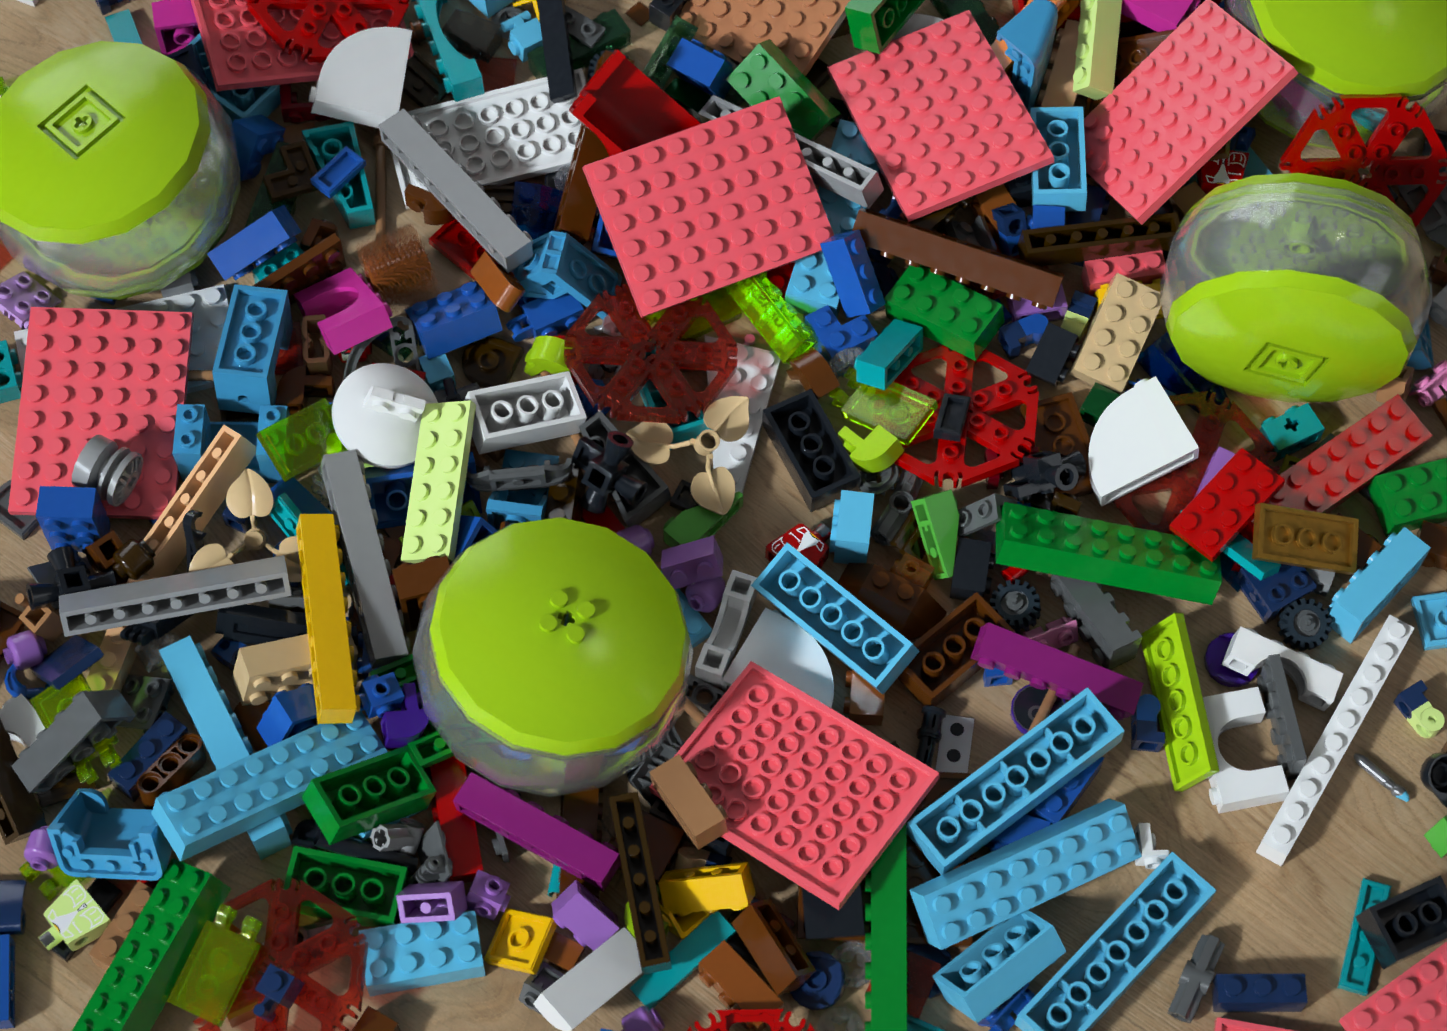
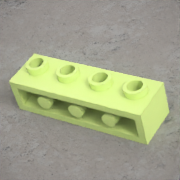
M1081 0L1073 92L1094 100H1099L1112 94L1114 90L1122 0Z

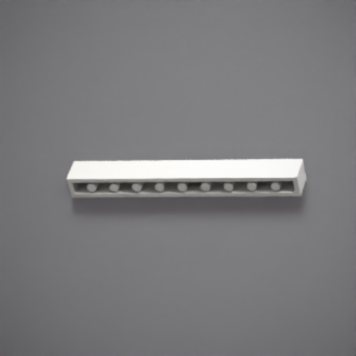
M1389 614L1262 839L1256 853L1282 866L1412 634L1414 627Z

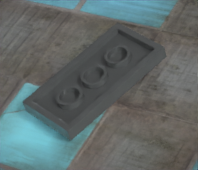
M1280 654L1269 655L1265 665L1262 666L1260 676L1257 677V686L1260 693H1264L1266 701L1264 703L1265 717L1271 720V741L1273 745L1278 747L1277 764L1282 765L1286 780H1293L1299 776L1307 757Z

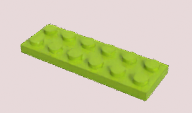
M1173 613L1141 634L1143 636L1141 644L1152 693L1161 704L1157 716L1161 732H1165L1164 747L1174 791L1183 792L1219 772V766L1184 614Z

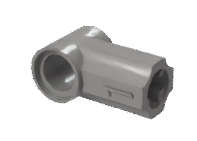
M401 818L399 824H382L378 828H373L370 838L373 842V848L378 851L397 850L405 854L414 855L417 852L425 825L410 818Z

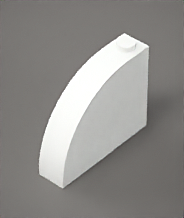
M376 27L359 31L341 41L326 58L316 87H311L308 102L313 103L311 113L379 128V124L398 113L412 30L398 27Z
M1156 376L1149 380L1147 378L1140 380L1134 385V388L1116 398L1105 409L1094 427L1088 453L1089 477L1093 492L1101 507L1198 458L1199 447Z
M765 607L722 678V690L726 692L752 661L832 709L834 698L833 675L822 648L805 630L787 619L784 613L775 609L772 611Z

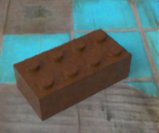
M976 592L913 643L919 650V653L899 675L898 679L924 706H937L983 668L978 665V661L971 659L980 628L989 622L1014 633L1015 631Z

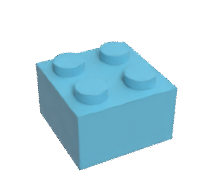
M841 490V499H835L829 552L834 553L833 563H867L874 493Z

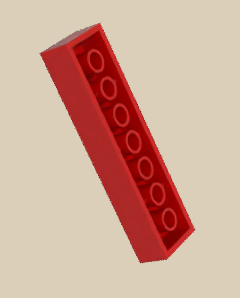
M1397 394L1281 473L1280 476L1285 479V485L1267 504L1328 514L1367 487L1375 476L1387 473L1419 451L1433 435L1400 395ZM1254 518L1240 532L1251 543H1253Z

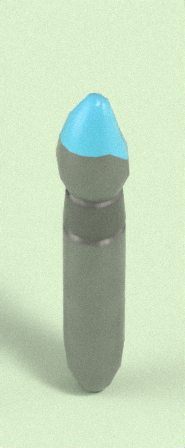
M1354 754L1356 763L1383 787L1388 789L1394 797L1405 802L1410 800L1409 794L1403 786L1396 784L1364 755Z

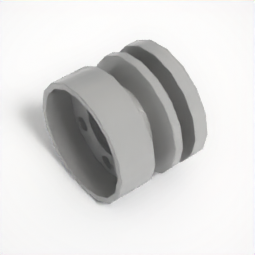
M95 435L81 451L74 465L71 483L74 487L96 488L102 501L107 500L108 504L114 507L120 506L129 497L137 484L143 467V457L137 452H131L127 447H121L118 450V445L115 441L102 435Z

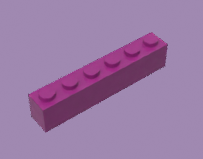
M989 622L980 628L971 655V659L978 661V665L985 669L993 670L997 668L1004 671V675L1008 678L1015 680L1022 678L1030 681L1029 685L1040 690L1048 688L1056 691L1055 695L1062 699L1071 700L1088 687L1117 720H1123V718L1134 715L1144 684Z
M472 772L453 799L457 811L603 892L605 891L621 865L619 850L608 842L601 844L593 839L594 836L582 828H579L578 831L568 826L569 822L559 815L554 814L553 817L544 812V808L536 802L529 801L527 803L519 799L520 795L508 787H505L504 790L495 785V781L487 775L481 774L478 776Z

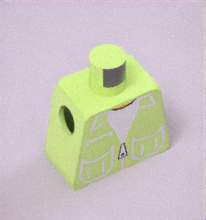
M76 879L44 912L43 915L52 927L38 938L48 951L61 941H64L71 951H76L99 938L111 920Z

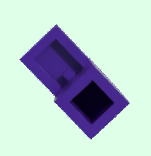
M403 683L401 690L405 697L401 705V711L385 712L380 724L383 744L386 749L401 748L412 741L420 739L429 722L430 708L421 709L422 698L420 692L416 693L415 683Z

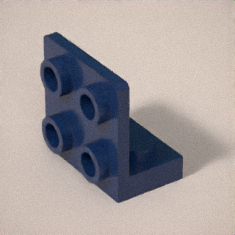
M1281 564L1278 573L1262 581L1243 567L1240 568L1234 579L1265 624L1274 620L1280 609L1309 594L1317 587L1304 567Z

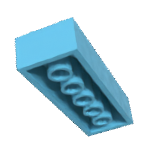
M789 543L784 545L751 585L760 595L883 695L919 653V650L913 643Z

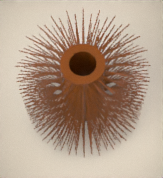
M412 231L409 236L408 234L404 235L402 239L401 237L400 239L398 237L396 241L395 239L394 241L389 239L387 244L383 241L381 246L380 244L379 246L377 244L375 248L374 246L373 248L368 246L366 251L362 248L363 253L360 255L362 256L360 259H362L361 261H363L364 265L363 271L366 276L364 278L371 284L374 292L379 293L382 301L388 302L389 306L394 302L400 305L402 300L407 302L409 297L413 300L414 296L412 297L414 293H417L415 295L419 297L421 293L422 295L424 292L426 294L428 289L429 291L433 290L436 286V281L431 274L432 268L431 262H429L427 257L428 254L422 248V244L420 246V242L418 243V234L417 236L416 233L413 235L414 232L412 233Z

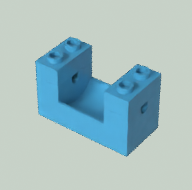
M234 284L212 370L220 410L259 414L260 405H275L277 386L274 371L280 349L288 350L293 332L288 290Z
M177 404L172 454L183 482L223 425L239 433L256 446V454L246 469L255 471L267 483H278L288 473L292 475L295 432L288 406L260 405L258 422H210L204 404Z

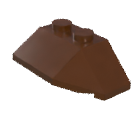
M848 563L837 582L908 640L919 639L943 620L947 614L943 607L924 588L876 564Z

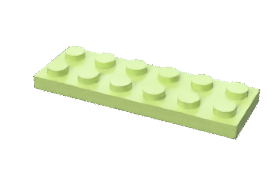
M471 400L425 404L421 417L401 561L404 563L414 564L423 562L431 556H447L449 562H454L476 410V404Z

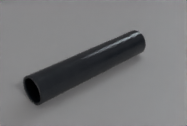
M318 828L314 837L313 845L345 856L404 866L408 868L410 877L417 868V857L396 850L378 851L373 848V843L359 838L350 837L329 845L320 828Z

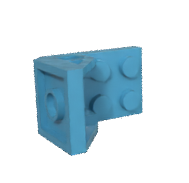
M550 231L534 239L532 244L533 257L511 271L526 290L522 296L555 299L565 293H569L602 320L605 316L614 313L623 278L568 233Z
M505 449L502 468H520L529 465L541 466L544 465L545 460H550L551 465L559 464V456ZM549 488L493 491L488 498L486 506L488 523L499 531L503 521L515 524L544 520Z

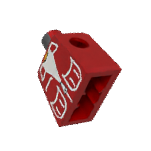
M1230 150L1229 158L1207 161L1197 171V181L1200 188L1207 195L1215 187L1242 179L1249 153Z
M800 523L770 542L765 549V558L771 562L784 545L789 543L821 569L828 559L829 547L824 542L831 537V531L823 523H820L813 531Z

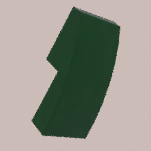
M675 77L664 92L702 123L698 113L711 96L698 87Z

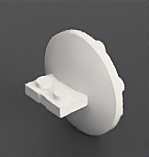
M370 364L355 370L341 383L332 404V422L341 443L348 451L356 450L358 459H362L363 462L375 467L387 469L401 468L415 463L421 417L425 404L438 402L427 383L414 372L394 364Z

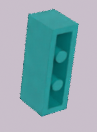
M894 319L887 327L883 328L881 334L874 341L870 342L867 349L857 356L854 363L856 381L886 390L923 350V327Z

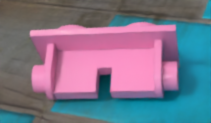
M1446 360L1436 364L1432 368L1434 372L1430 376L1425 375L1414 383L1415 388L1410 392L1409 396L1417 394L1419 396L1418 402L1421 406H1431L1444 395L1439 385H1441L1445 392L1447 391Z
M1064 616L1045 624L1047 629L1045 632L1041 627H1037L1023 632L1022 635L1055 649L1079 641L1077 621H1072L1070 617L1065 618Z

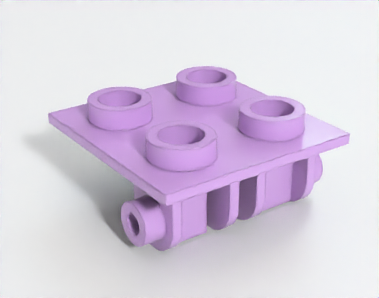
M25 271L0 283V311H2L3 315L8 316V319L11 321L15 320V323L22 330L29 327L31 307H54L61 303L59 298Z

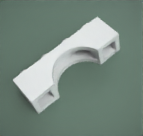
M733 569L723 593L715 625L707 642H704L695 666V677L719 688H722V678L731 665L758 593L751 586L757 577Z
M1240 626L1232 636L1222 662L1223 666L1248 676L1254 670L1264 666L1269 655L1280 654L1284 672L1291 677L1297 687L1298 700L1322 711H1325L1334 702L1344 673L1337 671L1332 665L1313 660L1306 653L1291 650L1285 647L1283 643L1267 639L1250 628Z

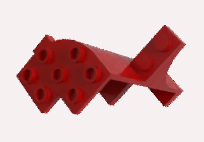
M617 49L614 50L593 75L569 109L573 116L600 139L609 157L701 124Z

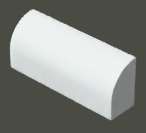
M623 927L544 990L533 1003L534 1006L557 1029L561 1031L573 1030L642 973L636 939Z

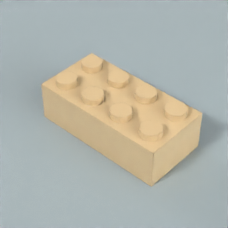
M1116 273L1109 283L1069 374L1093 386L1096 382L1112 389L1118 394L1122 393L1166 295Z
M308 634L239 648L232 679L242 706L249 704L260 705L267 700H272V697L279 691L294 690L305 683L313 684ZM352 636L348 638L349 645L354 646V661L351 662L353 670L358 657V651Z

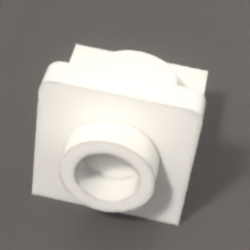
M1138 823L1134 829V834L1142 857L1135 860V866L1156 869L1170 854V851L1155 850L1156 838L1155 834L1151 833L1150 823Z

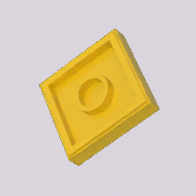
M506 908L484 957V961L490 965L536 975L557 924L552 917Z

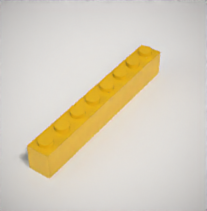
M300 514L296 535L317 723H352L355 713L360 711V696L355 695L354 687L357 686V671L352 670L351 662L354 661V646L349 645L348 638L351 636V622L346 620L345 615L348 612V597L343 596L342 590L345 588V573L340 572L343 555L342 549L337 548L340 529L339 525L334 524L333 514Z

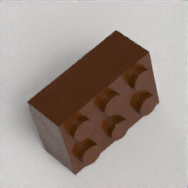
M431 556L423 562L415 564L404 563L399 565L398 568L392 569L407 632L431 626L439 585L451 570L447 556Z

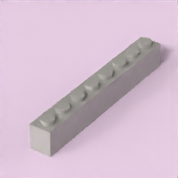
M713 95L698 115L702 123L743 108ZM794 133L815 184L867 209L872 206L884 190L877 171Z
M402 109L379 124L383 143L507 273L533 257V240L529 233L525 230L521 231L517 227L514 218L510 214L506 215L501 210L499 203L494 197L489 198L480 182L477 180L473 181L469 177L466 168L462 164L458 165L453 160L447 148L444 147L442 149L439 146L435 136L430 131L426 132L422 128L419 119L415 115L411 116L405 109Z
M356 450L323 455L320 468L331 511L334 515V523L339 525V543L371 669H376L406 657L411 652L408 636L404 637L402 631L404 618L402 611H397L395 603L397 601V590L395 585L390 584V563L388 559L384 560L383 557L384 540L382 534H378L375 525L378 524L376 510L371 509L370 486L364 483L365 467L363 460L358 459Z
M283 555L60 595L59 614L64 635L67 637L292 595L285 556Z

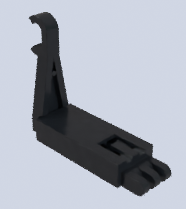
M193 509L189 510L183 518L187 551V573L194 555L204 547L202 539L207 534L197 530L195 527L196 519L201 517L203 512ZM194 614L128 625L121 631L120 637L123 640H129L130 642L146 646L154 639H160Z
M249 604L218 609L215 633L223 634V640L257 645L308 634L305 613Z

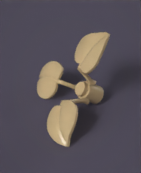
M729 396L710 404L703 417L705 425L710 429L702 431L696 439L691 438L688 441L670 444L673 440V431L666 422L658 419L643 421L626 432V435L634 442L631 447L632 452L643 462L652 465H660L667 462L670 457V449L694 445L695 451L702 456H706L707 459L706 472L698 473L692 480L691 495L701 507L716 514L725 515L729 511L735 497V481L732 474L725 467H717L711 471L712 453L718 448L720 439L726 442H733L741 439L746 434L749 427L748 397Z
M245 469L232 483L226 495L227 507L233 515L239 518L250 516L252 529L246 532L244 544L227 555L224 547L218 543L205 545L194 555L188 572L232 565L235 563L230 558L247 547L251 550H259L266 547L276 554L275 557L285 556L289 582H302L297 536L285 538L280 543L279 550L267 542V534L263 529L257 527L255 516L264 517L271 512L274 503L273 494L262 476L251 469Z

